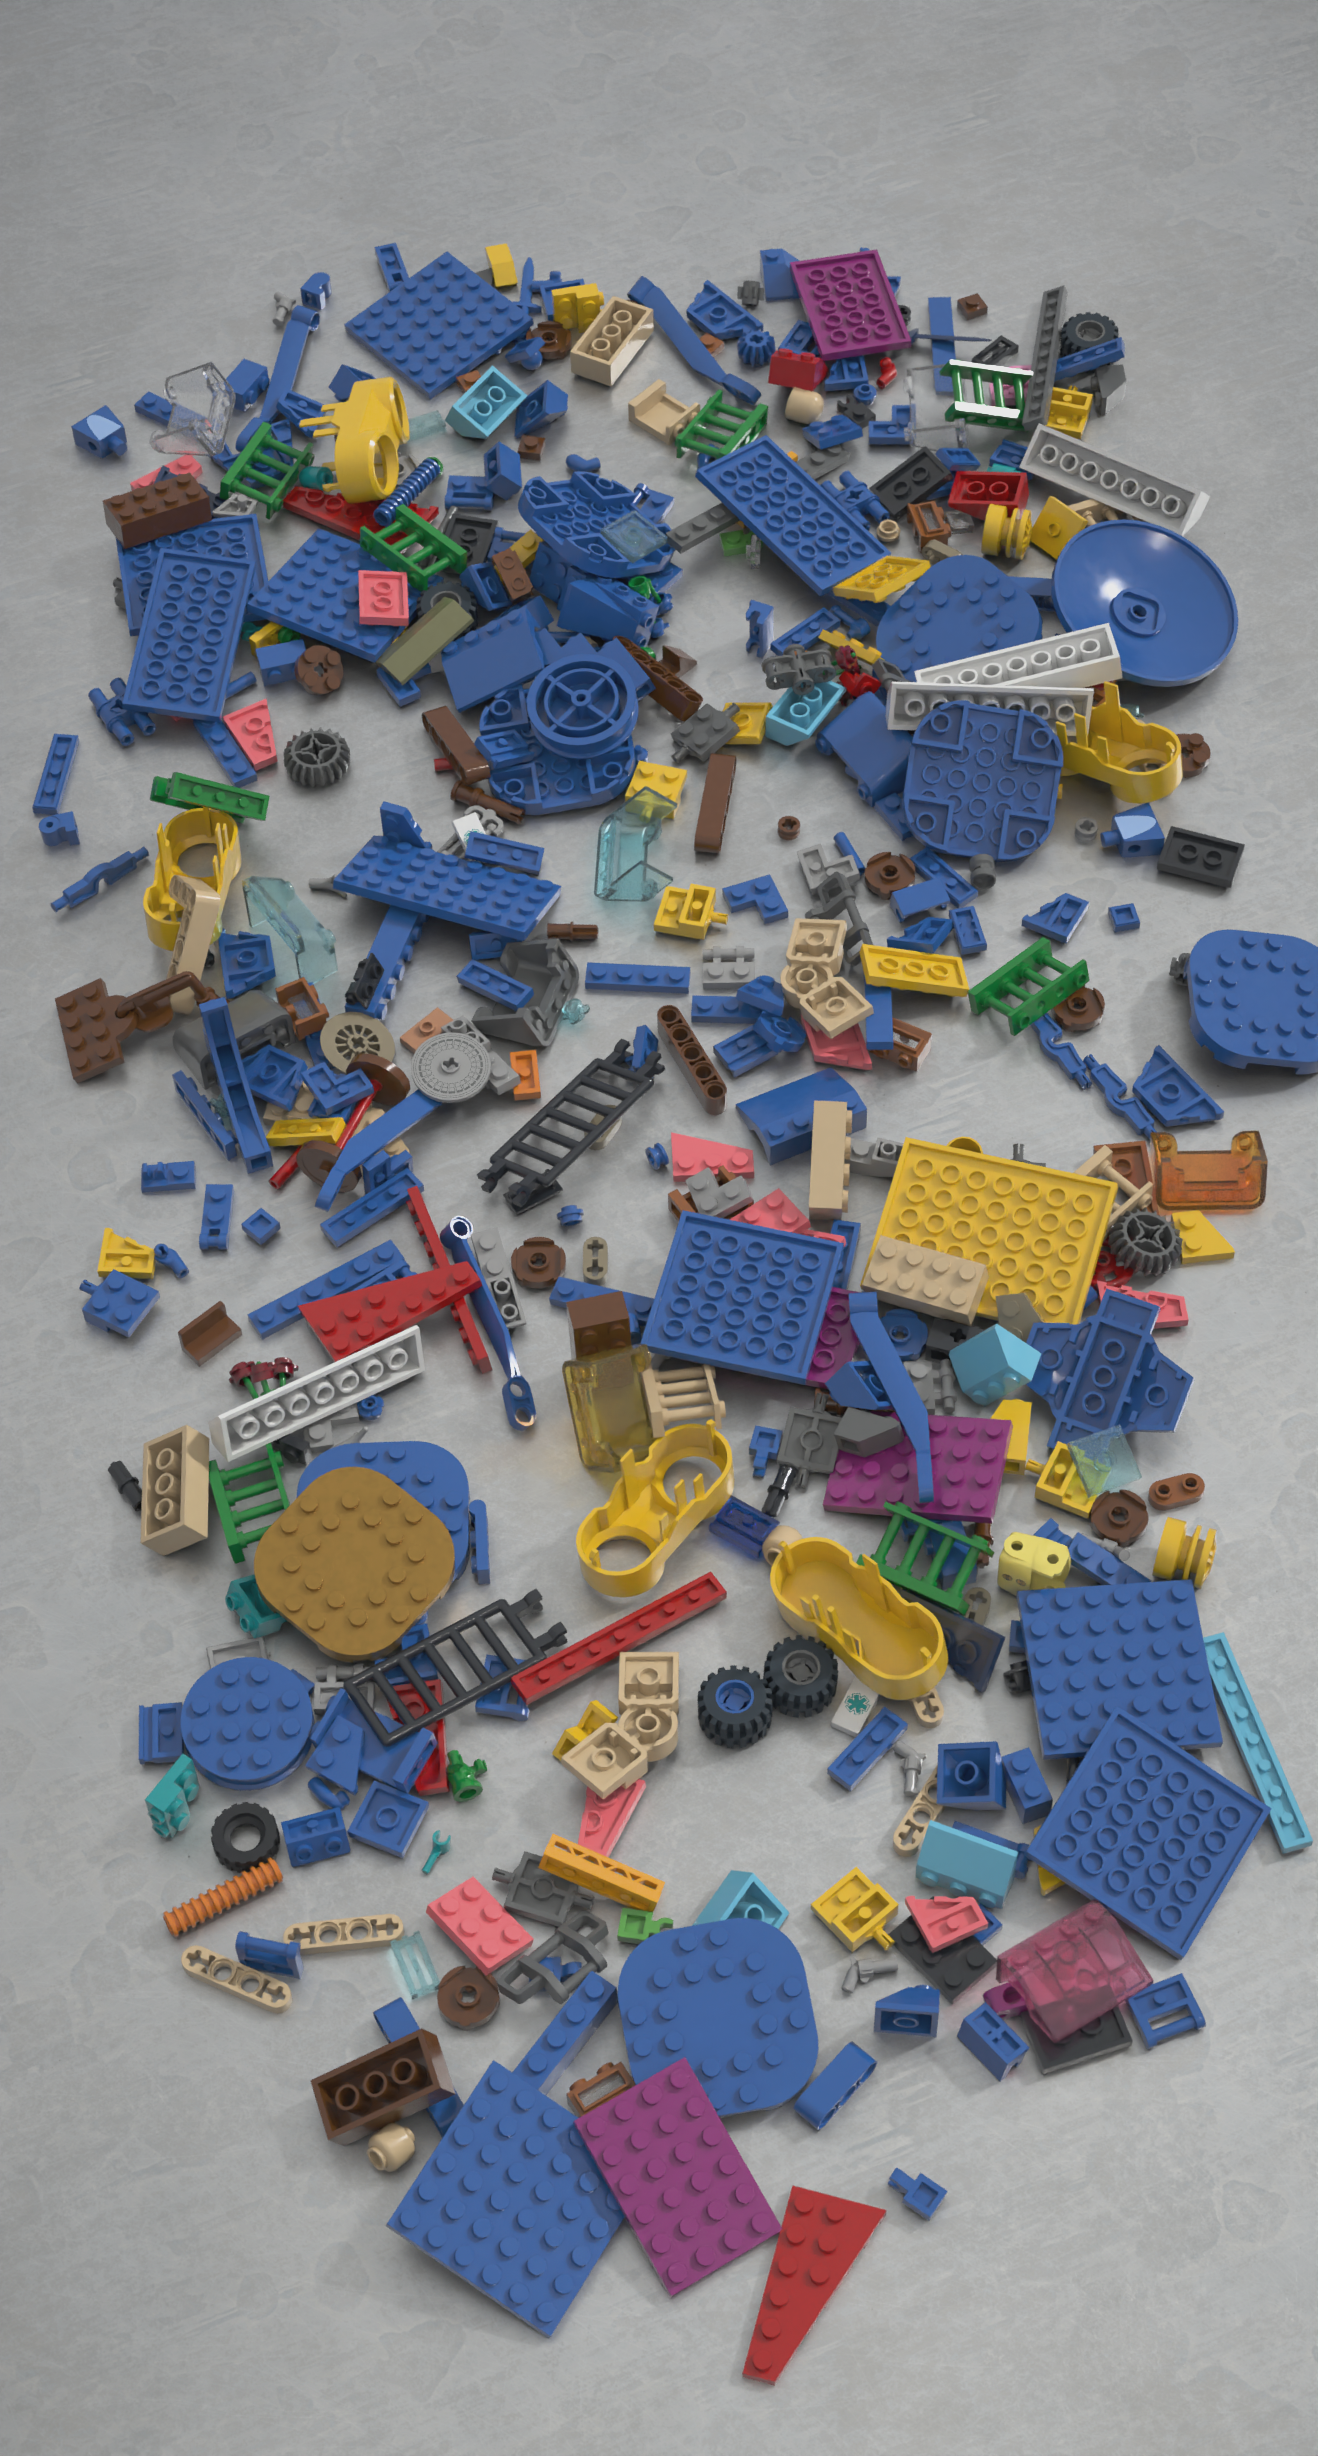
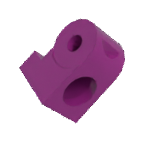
M1023 1977L991 1988L983 1994L984 2003L986 2002L1003 2020L1021 2015V2012L1034 2008Z

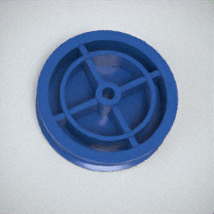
M577 654L551 663L534 679L527 696V711L535 737L547 750L565 758L590 759L613 751L626 741L633 732L638 720V700L631 676L620 664L600 655Z
M242 1657L228 1660L205 1672L189 1690L182 1706L180 1720L186 1751L196 1769L211 1782L224 1788L239 1791L260 1790L273 1786L296 1771L310 1751L312 1745L310 1739L311 1730L315 1724L310 1697L300 1679L285 1666L272 1660L258 1657Z

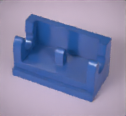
M751 600L746 612V621H749L750 638L746 643V651L749 652L753 645H758L757 657L763 659L770 647V643L774 641V607Z
M940 877L892 892L889 905L893 909L899 923H901L909 915L940 906L942 909L946 908L947 904H950V898Z
M986 2002L963 2019L957 2037L999 2081L1007 2077L1013 2065L1017 2068L1021 2064L1025 2053L1030 2048Z

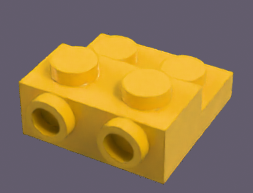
M596 283L552 290L553 321L563 324L564 329L578 328L579 333H585L602 311L600 306L604 305L603 292L598 291Z

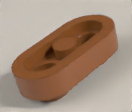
M1185 1473L1159 1480L1150 1486L1148 1501L1153 1508L1160 1511L1193 1504L1202 1499L1205 1483L1200 1476L1194 1473ZM1186 1484H1193L1195 1487H1188ZM1163 1490L1166 1491L1168 1494L1163 1495L1159 1493V1491Z

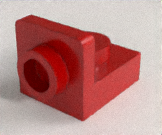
M844 670L839 677L848 692L857 698L869 691L875 694L881 686L879 680L866 673L861 675L855 673L852 675Z

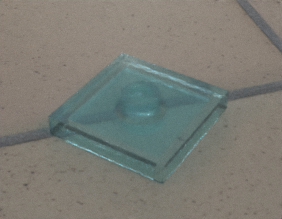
M636 510L600 530V534L631 563L667 544L668 540L665 534Z
M1120 1425L1067 1444L1088 1498L1142 1478Z

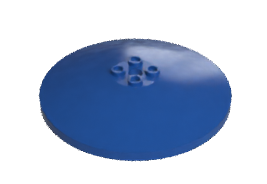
M1123 519L1100 522L1083 529L1073 536L1061 551L1054 565L1051 579V595L1056 614L1066 633L1109 623L1120 656L1122 678L1159 687L1190 684L1201 680L1215 671L1233 647L1238 631V610L1230 585L1210 557L1195 544L1169 529L1137 520ZM1133 611L1140 612L1142 617L1136 616Z

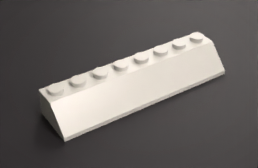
M1038 424L1019 466L1021 469L1141 520L1169 529L1181 536H1184L1201 518L1210 496L1198 489L1042 424Z
M1109 623L914 671L918 683L1084 688L1122 678L1120 656Z
M891 682L887 693L885 714L887 729L916 730L922 719L938 706L951 701L965 700L970 701L972 704L1016 711L1020 709L1027 710L1044 719L1055 735H1057L1056 722L1058 721L1066 724L1067 736H1076L1074 714L1076 713L1085 716L1088 736L1094 689Z
M415 1325L217 1416L208 1422L212 1444L230 1462L425 1371L419 1327Z

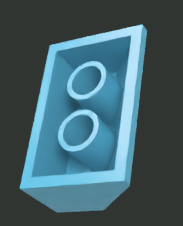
M492 365L451 407L445 422L462 436L487 439L528 395Z
M829 681L814 684L812 692L806 695H797L793 692V688L789 687L766 715V737L786 746L809 739L846 692V688Z
M995 1324L950 1350L949 1357L962 1392L971 1397L975 1403L987 1406L1032 1381L1042 1353L998 1324Z
M930 1820L916 1864L915 1878L920 1879L922 1883L928 1886H940L948 1889L950 1893L958 1897H974L975 1900H978L985 1907L1003 1909L1015 1878L1018 1852Z
M731 1870L693 1925L734 1918H751L766 1922L779 1929L789 1912L753 1872Z

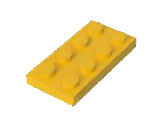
M862 944L859 953L866 984L877 987H893L900 990L908 989L924 993L944 994L951 997H967L969 986L960 957Z

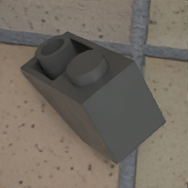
M1123 364L1099 366L1095 369V376H1091V390H1095L1094 404L1099 406L1101 416L1106 415L1125 398L1126 376Z
M851 1407L847 1408L834 1433L839 1450L862 1457H867L899 1444L905 1438L900 1422L890 1416L881 1417L872 1414L866 1409L858 1410Z

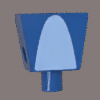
M106 405L71 426L75 444L99 458H105L113 452L121 456L127 450L125 428Z
M1149 803L1115 814L1112 817L1111 831L1100 833L1102 846L1105 848L1116 845L1123 858L1160 855L1165 841L1163 832Z

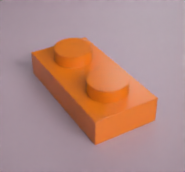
M536 1050L510 1052L511 1068L519 1075L521 1081L519 1085L513 1087L515 1101L541 1098Z

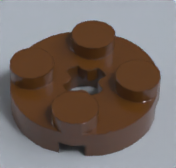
M555 321L540 322L537 324V328L532 330L531 327L526 334V340L536 337L543 339L545 344L539 349L543 359H563L572 345L570 330L564 329L563 324Z
M318 645L303 651L296 659L294 666L295 677L298 683L301 682L302 686L305 687L304 690L308 693L323 696L340 686L343 679V665L338 652ZM318 665L324 670L321 677L318 676V672L314 671V668L318 667Z
M1177 734L1181 743V754H1189L1188 758H1184L1182 755V778L1198 776L1209 765L1210 748L1201 734Z
M891 852L878 853L867 862L865 883L872 892L878 894L880 899L889 900L891 899L892 892L915 885V866L903 854L899 853V856L891 855ZM885 873H895V875L893 877L885 876Z
M1084 985L1052 1008V1014L1055 1020L1062 1025L1063 1030L1067 1032L1087 1030L1102 1022L1105 1001L1102 994L1093 987V990ZM1074 1004H1078L1079 1006H1084V1008H1082V1009H1075V1008H1074Z
M532 1237L523 1241L524 1245L518 1249L516 1247L511 1256L512 1272L518 1284L522 1287L531 1288L555 1286L558 1277H562L566 1270V1256L562 1247L560 1249L553 1240L546 1237ZM536 1259H542V1263L545 1264L535 1266L532 1263H536Z
M1120 1489L1119 1492L1110 1493V1491L1104 1492L1095 1499L1092 1505L1090 1527L1102 1540L1106 1538L1117 1542L1119 1547H1127L1130 1543L1140 1539L1147 1529L1149 1516L1146 1510L1147 1506L1140 1496L1128 1490ZM1113 1514H1125V1521L1114 1520Z
M458 1966L445 1974L439 1983L437 2001L441 2015L447 2022L464 2031H470L474 2027L487 2023L495 2015L500 2005L498 1985L491 1973L486 1976L477 1966L476 1968ZM466 1991L470 1994L474 1991L476 1993L474 2001L471 2003L462 2002V1993Z

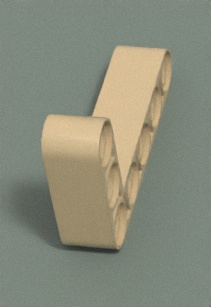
M174 875L170 881L169 895L184 907L166 979L181 972L190 971L200 981L220 906V895L201 879ZM190 987L169 996L174 1013L191 1014L195 1004V993Z

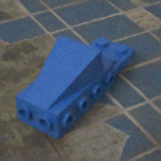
M546 541L539 542L529 580L533 589L558 604L557 609L561 612L557 627L598 636L605 642L612 641L615 636H623L631 640L638 647H647L659 609L657 604L615 578L595 575L574 566L557 552L553 551Z

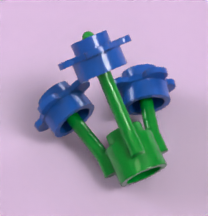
M638 576L629 581L628 587L645 598L649 599L651 593L650 601L659 606L656 616L665 614L673 608L671 594L657 593L649 578ZM656 618L650 635L651 638L662 636L664 629L670 626L669 623H663L662 618Z

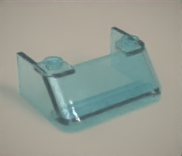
M645 786L604 819L598 832L594 895L604 901L647 902L673 882V877L647 863L648 845L656 841L662 833L661 820L677 808L676 802Z
M252 875L242 880L249 925L253 928L266 920L294 952L299 979L304 977L307 983L313 982L315 984L338 971L334 934L330 929L326 930L296 895L292 884L288 880Z

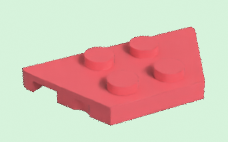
M801 1014V1023L806 1031V1038L814 1061L872 1070V1061L868 1050H866V1044L858 1023L830 1039L822 1030L816 1031Z

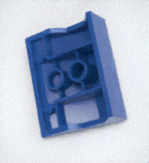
M526 606L513 610L508 615L498 620H493L475 631H470L465 636L450 642L441 651L442 665L459 713L497 695L503 690L510 689L538 675L544 669L543 652L535 638V631L539 630L540 626Z
M827 1068L736 1104V1109L749 1131L754 1130L762 1142L770 1166L812 1150L814 1100L847 1102V1110L852 1111V1133L867 1128V1108L856 1090L833 1068Z

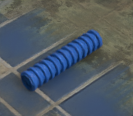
M423 460L394 492L374 510L373 516L378 524L384 527L391 525L396 520V507L401 504L408 507L439 476L440 468L434 460Z

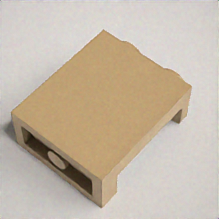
M660 379L628 403L629 421L668 445L675 442L677 435L681 434L700 412V404L694 403L688 407L666 394V383Z

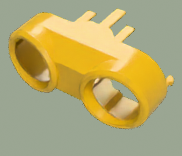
M392 377L356 381L348 401L322 405L321 412L334 411L333 415L303 419L299 424L300 428L330 423L335 426V428L314 430L313 438L338 434L335 443V461L322 464V467L336 471L338 483L324 484L322 487L325 492L340 489L344 499L350 504L386 499L394 491L399 473L397 450L399 445L407 444L409 441L410 429L402 392L397 381Z
M1104 682L1106 702L1097 707L1092 706L1088 736L1085 716L1074 714L1077 744L1074 742L1068 743L1066 724L1056 722L1057 736L1063 751V767L1061 768L1060 776L1081 773L1110 784L1111 791L1115 797L1135 804L1150 803L1167 796L1178 787L1182 780L1181 743L1177 735L1170 729L1154 723H1140L1127 709L1120 707L1118 685ZM1146 763L1166 764L1159 769L1149 772L1129 771L1138 765Z
M203 807L184 811L176 815L168 822L164 833L162 823H159L157 830L159 851L155 861L154 882L152 886L146 888L143 907L150 941L168 951L174 950L181 921L178 922V918L182 917L184 907L169 895L171 878L174 875L201 879L220 895V906L210 942L211 945L222 934L221 915L230 883L236 877L241 867L238 827L235 820L223 811ZM198 844H217L220 873L217 855H214L212 862L214 876L193 877L185 874L179 868L178 859L187 849Z
M712 1419L708 1420L706 1426L701 1424H683L665 1431V1437H658L648 1448L649 1456L644 1461L635 1463L633 1449L631 1448L621 1458L622 1477L616 1482L609 1500L603 1507L594 1508L581 1523L576 1536L581 1573L585 1581L593 1589L608 1596L621 1598L637 1596L650 1590L660 1580L664 1571V1562L699 1522L714 1516L727 1504L733 1493L735 1482L732 1452L724 1436L715 1430V1421ZM692 1456L703 1457L719 1467L722 1474L706 1493L704 1491L703 1475L700 1473L693 1480L695 1499H692L688 1505L683 1479L674 1487L675 1502L665 1493L663 1487L664 1475L669 1467L680 1459ZM626 1539L643 1544L650 1550L651 1555L642 1564L632 1569L607 1571L601 1569L597 1548L609 1541Z

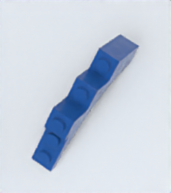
M546 628L535 633V638L543 652L544 668L567 656L595 654L612 659L629 673L634 682L638 702L656 689L651 679L617 637L605 643L601 650L596 652L581 632L577 636L568 639L563 647H560ZM537 675L520 684L524 685L528 682L533 681L537 677Z
M225 997L199 1004L206 1047L215 1069L218 1086L227 1108L230 1126L237 1139V1145L247 1173L250 1174L273 1167L271 1150L247 1081Z

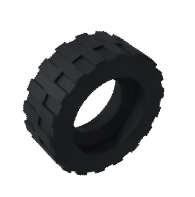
M236 1803L231 1805L230 1808L224 1809L222 1814L216 1817L215 1824L211 1829V1842L219 1862L225 1865L228 1870H234L237 1873L249 1872L251 1867L257 1868L260 1862L265 1864L268 1858L273 1859L275 1854L277 1855L279 1851L278 1845L280 1844L279 1830L273 1814H270L267 1808H263L257 1803ZM245 1824L255 1826L261 1835L258 1845L248 1851H240L234 1848L231 1844L233 1831Z

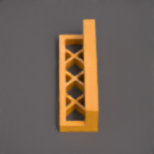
M552 1834L538 1866L542 1870L632 1909L649 1912L654 1911L665 1884L664 1881L555 1834Z

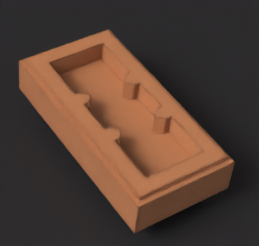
M437 1007L400 1037V1043L412 1053H415L418 1047L426 1040L443 1034L441 1027L450 1023L453 1019Z

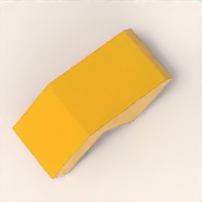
M507 243L485 247L495 289L517 285L515 266Z
M597 1700L591 1701L578 1725L564 1730L552 1754L561 1761L563 1755L604 1723H616L618 1717Z

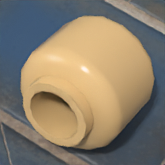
M786 1525L774 1528L762 1545V1552L766 1561L772 1566L776 1557L781 1552L778 1544L781 1541H785L790 1545L795 1541L803 1539L802 1535L795 1528Z
M397 2123L385 2125L372 2135L368 2141L367 2155L370 2162L378 2170L396 2171L415 2154V2136L407 2126H401Z

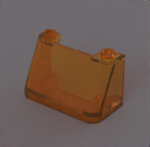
M1259 1131L1239 1132L1232 1138L1231 1150L1177 1151V1141L1172 1134L1150 1132L1155 1196L1157 1205L1163 1210L1256 1209L1264 1203L1268 1160Z

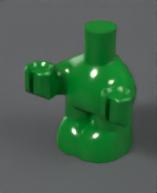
M458 1750L448 1752L447 1757L450 1763L447 1766L448 1781L453 1788L454 1800L465 1802L480 1795L483 1787L474 1776L487 1771L485 1760L477 1759L474 1761L473 1766H468L466 1763H463Z

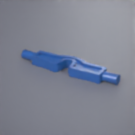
M142 847L134 853L127 851L111 862L95 866L83 879L63 890V896L50 903L52 909L57 913L67 905L73 908L82 901L96 895L99 892V882L101 879H104L110 885L117 882L126 874L135 870L137 862L149 856L148 850Z
M1045 1013L1030 1025L1039 1037L1041 1050L1049 1059L1059 1064L1070 1080L1076 1078L1082 1089L1089 1088L1092 1085V1081L1085 1074V1063L1079 1057L1071 1042L1054 1044V1042L1062 1038V1029L1048 1013Z
M1089 1054V1057L1087 1055L1083 1062L1091 1070L1090 1078L1104 1094L1107 1107L1114 1114L1123 1117L1138 1135L1145 1134L1153 1145L1158 1143L1162 1137L1154 1129L1155 1121L1145 1110L1137 1097L1120 1100L1119 1098L1127 1092L1126 1083L1106 1063L1100 1065L1092 1054Z

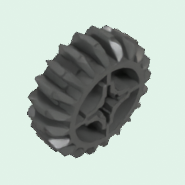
M321 727L318 731H313L310 728L309 732L301 730L300 736L293 735L292 741H287V746L283 753L284 766L289 777H293L295 782L301 781L303 786L310 783L313 788L316 784H321L324 787V784L327 782L333 784L334 779L341 780L342 774L347 773L348 766H350V749L345 738H341L339 732L333 734L331 729L323 731Z
M1134 1207L1131 1212L1127 1210L1123 1216H1119L1117 1222L1111 1226L1108 1235V1245L1111 1246L1110 1254L1117 1255L1116 1262H1123L1124 1269L1130 1267L1134 1269V1275L1140 1271L1145 1277L1150 1273L1156 1277L1160 1272L1165 1274L1170 1268L1175 1266L1182 1253L1183 1239L1179 1237L1180 1230L1173 1229L1174 1222L1166 1221V1215L1161 1217L1157 1215L1156 1210L1151 1213L1148 1212L1146 1207L1141 1211Z

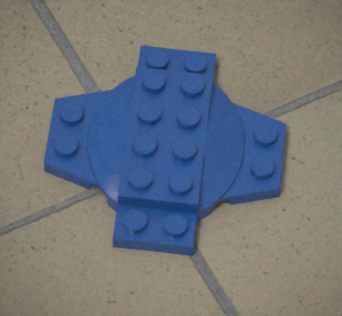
M1106 1288L1097 1314L1087 1317V1320L1080 1324L1033 1323L1026 1343L1042 1354L1032 1381L1025 1385L1049 1403L1051 1411L1056 1418L1047 1443L1049 1449L1054 1450L1059 1441L1084 1451V1458L1102 1465L1110 1442L1130 1432L1175 1433L1195 1379L1169 1358L1162 1355L1151 1335L1161 1310L1160 1306Z

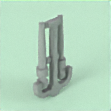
M474 805L463 812L464 816L475 812L479 813L477 816L482 827L490 823L486 827L487 829L484 830L486 835L491 834L498 837L504 830L503 821L496 816L495 811L492 809L486 810L481 806ZM456 832L437 851L438 853L454 855L462 848L459 840L447 851L459 839ZM465 851L458 858L465 859Z

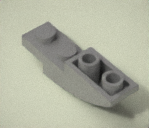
M463 1015L441 1027L443 1033L466 1034L478 1040L485 1047L491 1062L490 1077L485 1085L487 1090L492 1088L498 1095H501L521 1083L519 1075L492 1050L490 1041Z
M878 1137L876 1143L851 1138L850 1160H845V1164H850V1173L893 1177L904 1143Z
M498 1228L471 1234L478 1266L507 1329L526 1325V1319L513 1275L509 1269Z

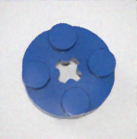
M764 1010L753 1026L754 1031L768 1042V1048L776 1053H780L782 1050L799 1052L805 1042L806 1031L792 1017L786 1020Z
M894 1309L886 1312V1316H883L880 1320L901 1361H916L926 1348L928 1340L927 1325L925 1322L922 1323L917 1318L918 1315L912 1311ZM901 1331L906 1338L896 1339L893 1336Z

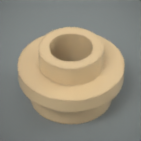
M884 520L877 527L876 534L880 540L892 542L899 538L900 528L895 521Z

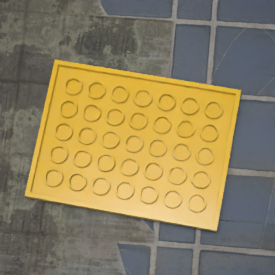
M905 1137L860 1287L864 1290L862 1284L880 1235L985 1264L989 1278L975 1316L999 1321L996 1296L1026 1293L1032 1302V1306L1040 1314L1044 1323L1079 1324L1117 1194L1118 1183Z

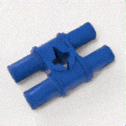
M844 471L839 477V482L846 488L843 491H839L829 480L824 481L820 485L868 531L870 530V523L863 517L864 515L870 514L879 524L884 520L890 519V513L880 504L879 497L868 489L866 483L859 482L850 471Z
M115 678L110 682V687L115 693V697L108 700L100 688L92 689L88 697L96 707V715L103 720L108 732L115 734L123 746H128L134 742V735L129 730V726L137 724L143 734L149 736L156 731V725L147 712L123 709L122 702L127 685L122 678Z

